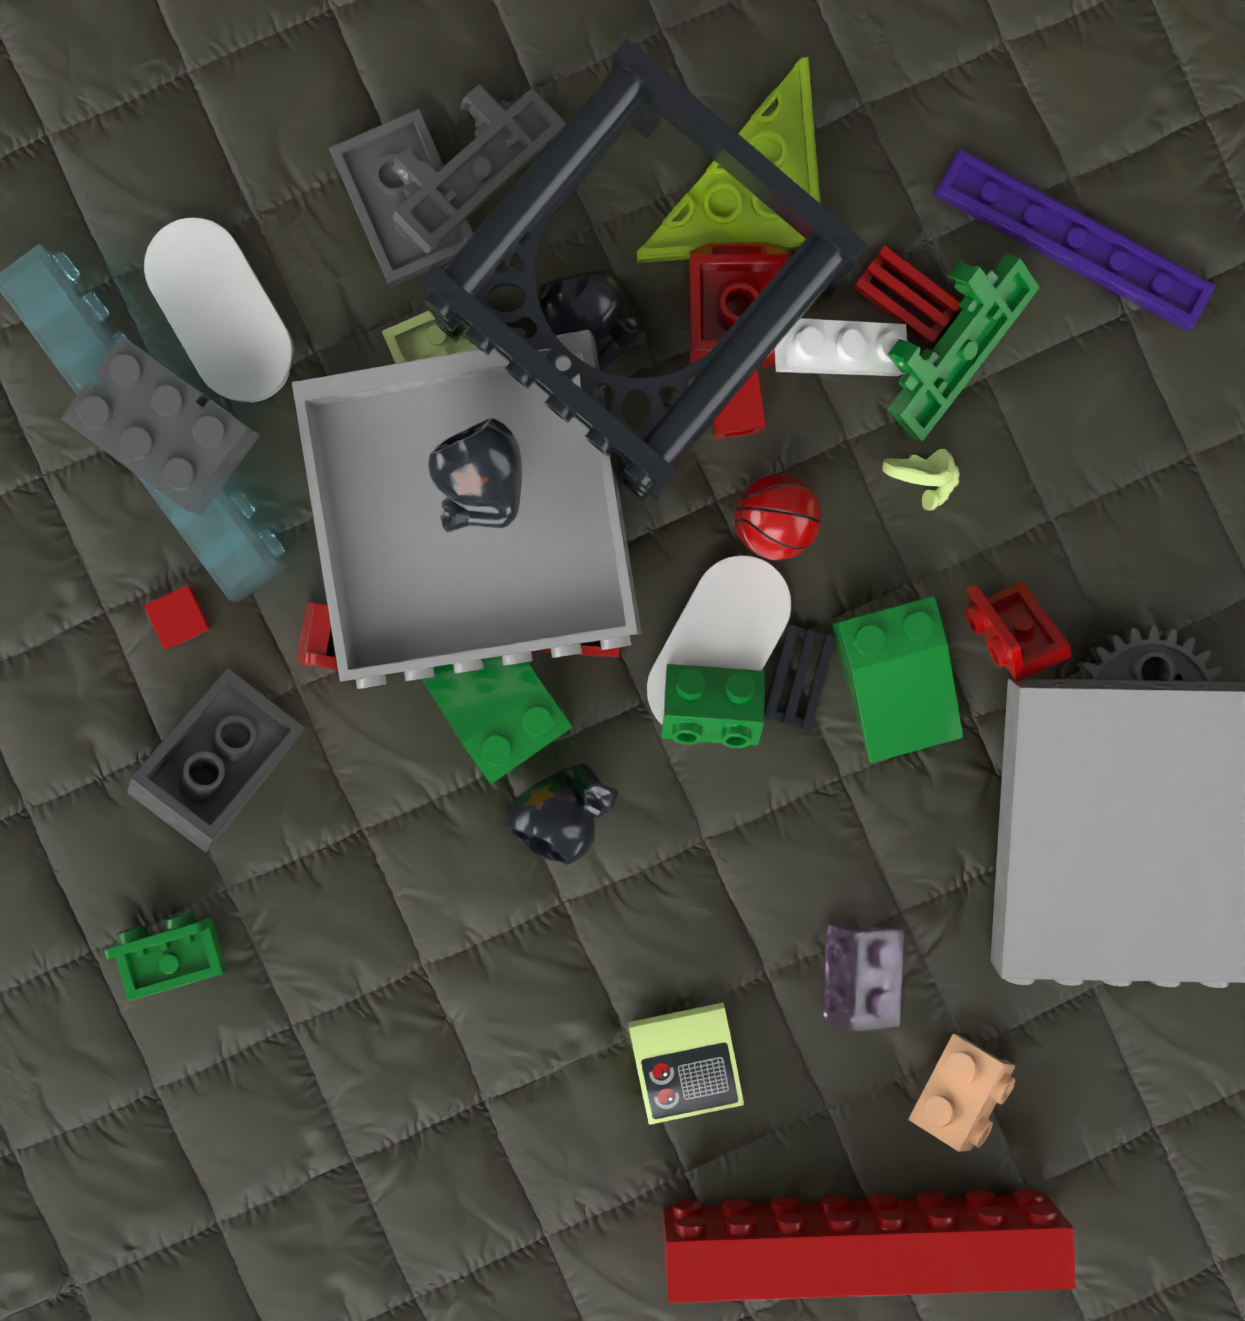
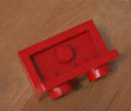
M1023 581L987 598L976 584L966 588L969 607L964 608V613L970 628L976 635L984 634L987 639L988 651L994 663L999 668L1005 665L1016 682L1071 658L1070 644Z

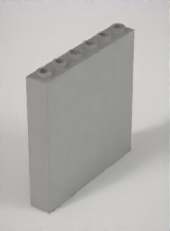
M590 330L556 335L572 354L600 370L595 338ZM477 349L292 382L340 682L356 679L357 689L387 684L385 674L404 672L405 681L435 677L434 667L453 664L455 674L484 669L482 659L502 656L503 666L533 661L531 651L551 648L552 658L580 654L582 653L580 643L600 640L602 650L630 646V635L642 634L613 451L608 457L605 456L584 437L589 430L573 417L567 423L558 417L544 403L549 396L534 383L529 389L518 383L504 369L509 362L494 349L489 355ZM551 350L539 353L546 358ZM561 357L556 361V367L561 371L568 370L571 366L570 360L566 357ZM578 375L572 381L580 387V375ZM602 385L594 390V397L596 399L599 395H602L604 398ZM493 417L504 423L512 431L520 447L522 485L517 517L509 526L504 528L467 526L447 533L442 526L440 518L444 513L442 501L447 496L437 489L430 478L428 468L429 454L445 439Z
M1008 678L990 958L1001 979L1018 985H1029L1034 983L1035 979L1054 980L1059 984L1069 986L1081 985L1083 980H1102L1104 983L1113 986H1129L1132 984V981H1151L1153 984L1163 987H1177L1181 982H1199L1202 985L1213 988L1228 987L1229 982L1245 983V682L1025 678L1016 682L1014 678Z

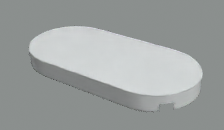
M184 218L163 227L148 246L144 260L145 278L150 291L199 375L213 391L231 400L253 403L271 397L285 385L290 375L289 371L292 367V360L294 361V344L287 327L240 246L223 227L207 219Z
M733 556L717 562L701 577L648 676L647 696L649 705L654 716L661 724L663 721L667 664L762 671L788 623L791 612V596L788 586L782 575L772 565L756 557Z

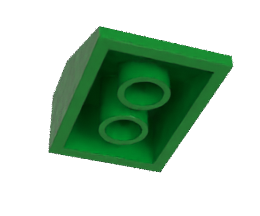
M935 596L917 599L830 623L833 635L836 637L837 650L869 763L963 738L949 648Z
M502 656L482 659L484 669L455 674L453 664L434 667L435 677L423 678L421 680L457 737L490 784L507 774L574 725L530 662L503 666Z

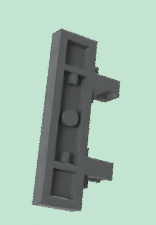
M480 84L464 97L460 109L469 111L475 118L477 129L474 135L476 138L445 166L438 163L432 168L426 161H419L412 154L411 145L395 158L392 170L406 185L403 193L408 199L395 210L392 218L427 254L433 251L552 142L566 126L563 119L533 88L527 91L512 106L504 99L497 103Z

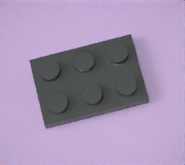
M419 109L329 148L390 288L428 272L434 264L440 267L449 263L473 235L466 219L433 251L427 254L392 218L395 210L408 199L403 193L406 185L392 170L395 158L411 145L412 154L419 161H426L432 168L438 163L444 166Z

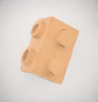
M953 1034L908 1120L958 1152L971 1151L974 1146L979 1148L991 1131L993 1122L988 1120L996 1103L1003 1104L1014 1087L1015 1078L1011 1077L1015 1065L1007 1060L997 1058L964 1037Z

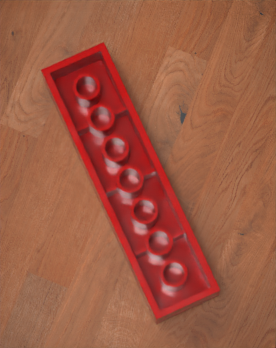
M1018 1189L1010 1196H995L988 1191L974 1190L966 1192L965 1197L946 1198L944 1194L937 1192L919 1193L916 1199H897L896 1196L891 1194H873L868 1197V1200L849 1201L844 1196L828 1195L821 1197L819 1202L800 1203L798 1199L792 1197L774 1198L771 1200V1204H751L746 1199H728L718 1206H702V1203L698 1201L683 1200L674 1203L673 1207H663L664 1265L668 1303L1076 1289L1074 1227L1047 1194H1043V1192L1035 1189Z

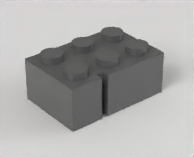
M121 335L94 372L102 378L100 383L96 386L87 382L60 419L186 511L202 516L260 435Z

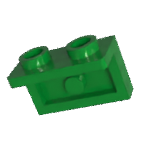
M667 664L661 738L673 740L683 745H692L698 742L722 743L730 748L758 745L764 725L765 671Z
M189 911L165 919L166 928L148 933L146 925H141L116 934L118 942L104 949L106 959L114 957L116 959L128 1002L218 976L227 971L211 914L195 919L194 912Z

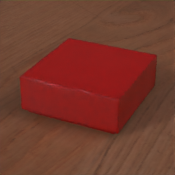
M186 585L143 605L164 650H170L212 630L192 585Z

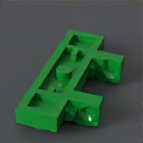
M1005 254L993 271L987 268L982 270L977 265L973 267L959 260L947 276L956 280L955 289L965 296L959 304L962 312L933 350L926 348L919 355V346L898 339L887 354L895 367L904 373L898 381L903 389L887 410L909 436L922 442L1039 290V285L1019 257Z

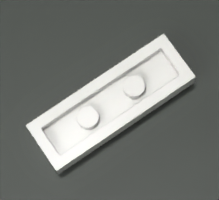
M800 318L775 348L776 372L876 376L903 375L904 373L895 367L887 354L898 339L907 341L906 324Z

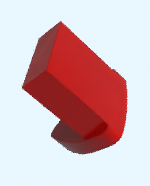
M306 602L296 662L299 665L338 671L336 656L326 654L331 629L328 605Z

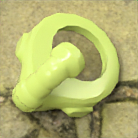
M946 449L937 450L927 460L912 454L908 459L887 458L883 461L882 471L893 478L919 485L938 486L936 491L926 490L924 492L922 506L925 510H934L937 506H941L948 500L950 493L960 482L959 468L955 465L952 454Z

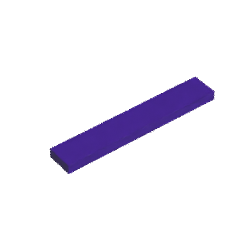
M960 148L955 153L933 195L1186 331L1194 328L1216 286Z

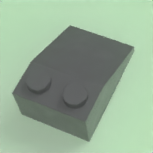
M227 668L130 779L127 793L206 853L305 730V727Z

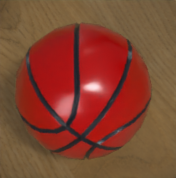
M774 473L754 480L742 491L735 506L734 524L738 536L750 551L769 560L789 559L804 552L814 542L821 526V507L816 495L801 479L788 474Z

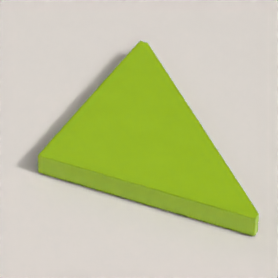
M802 57L780 85L772 91L755 111L748 123L738 134L821 204L808 57ZM713 161L706 169L704 175L668 214L661 226L645 245H642L637 251L636 258L637 263L689 259L691 250L706 243L767 242L788 251H795L804 242L805 238L718 163Z

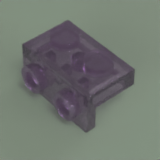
M841 925L828 926L827 944L825 947V992L823 995L824 1020L826 1022L852 1031L900 1027L904 929L891 926L852 929Z

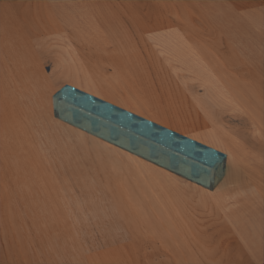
M38 244L0 272V292L78 395L87 382L96 386L100 383L102 378L94 372L120 336L128 338L121 331L114 334L106 324L104 319L109 316L107 309L91 291L86 294L83 293L75 282L80 273L67 256L61 251L55 255L41 244ZM138 476L229 600L241 602L287 568L279 557L285 553L283 547L268 529H265L263 532L258 529L250 518L256 512L247 498L238 489L232 493L224 484L201 516L186 511Z

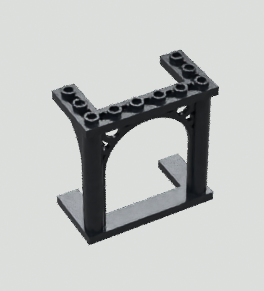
M626 38L613 53L612 72L443 271L434 264L423 276L421 282L428 296L424 301L431 308L429 312L436 319L434 323L455 342L462 336L486 355H489L494 349L509 362L504 369L526 389H529L534 383L549 396L544 403L558 417L567 423L574 417L589 430L584 437L597 450L607 457L614 451L622 458L620 471L624 473L622 483L632 493L643 501L648 495L655 501H658L670 487L677 472V469L674 467L821 293L825 291L831 296L836 291L868 244ZM663 116L800 233L805 240L721 340L702 358L683 369L662 376L649 378L623 377L606 373L583 362L572 354L553 333L543 315L537 297L535 285L536 257L543 234L553 216L626 129L631 125L648 139L660 125V118ZM530 235L528 245L521 244ZM516 255L524 263V269L520 274L511 271L497 272L503 264L510 268L511 261ZM515 286L525 293L526 299L520 308L510 312H500L488 304V296L498 287ZM523 319H528L536 326L537 332L531 338H524L526 336L525 330L518 327L509 328L507 325L516 324ZM551 350L546 358L539 353ZM561 357H566L570 360L571 366L568 370L561 371L556 367V361ZM578 375H580V387L572 381ZM696 376V379L688 386L686 380ZM605 385L614 392L612 414L606 410V402L602 395H599L597 399L594 397L596 387ZM664 387H669L676 390L679 394L667 401L672 407L664 414L663 402L658 392ZM632 391H640L646 395L651 407L649 421L640 428L629 425L623 415L624 399Z

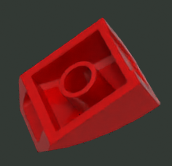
M767 242L706 243L690 251L689 363H694L702 358L721 340L788 261V250ZM775 349L760 366L767 368L775 365Z

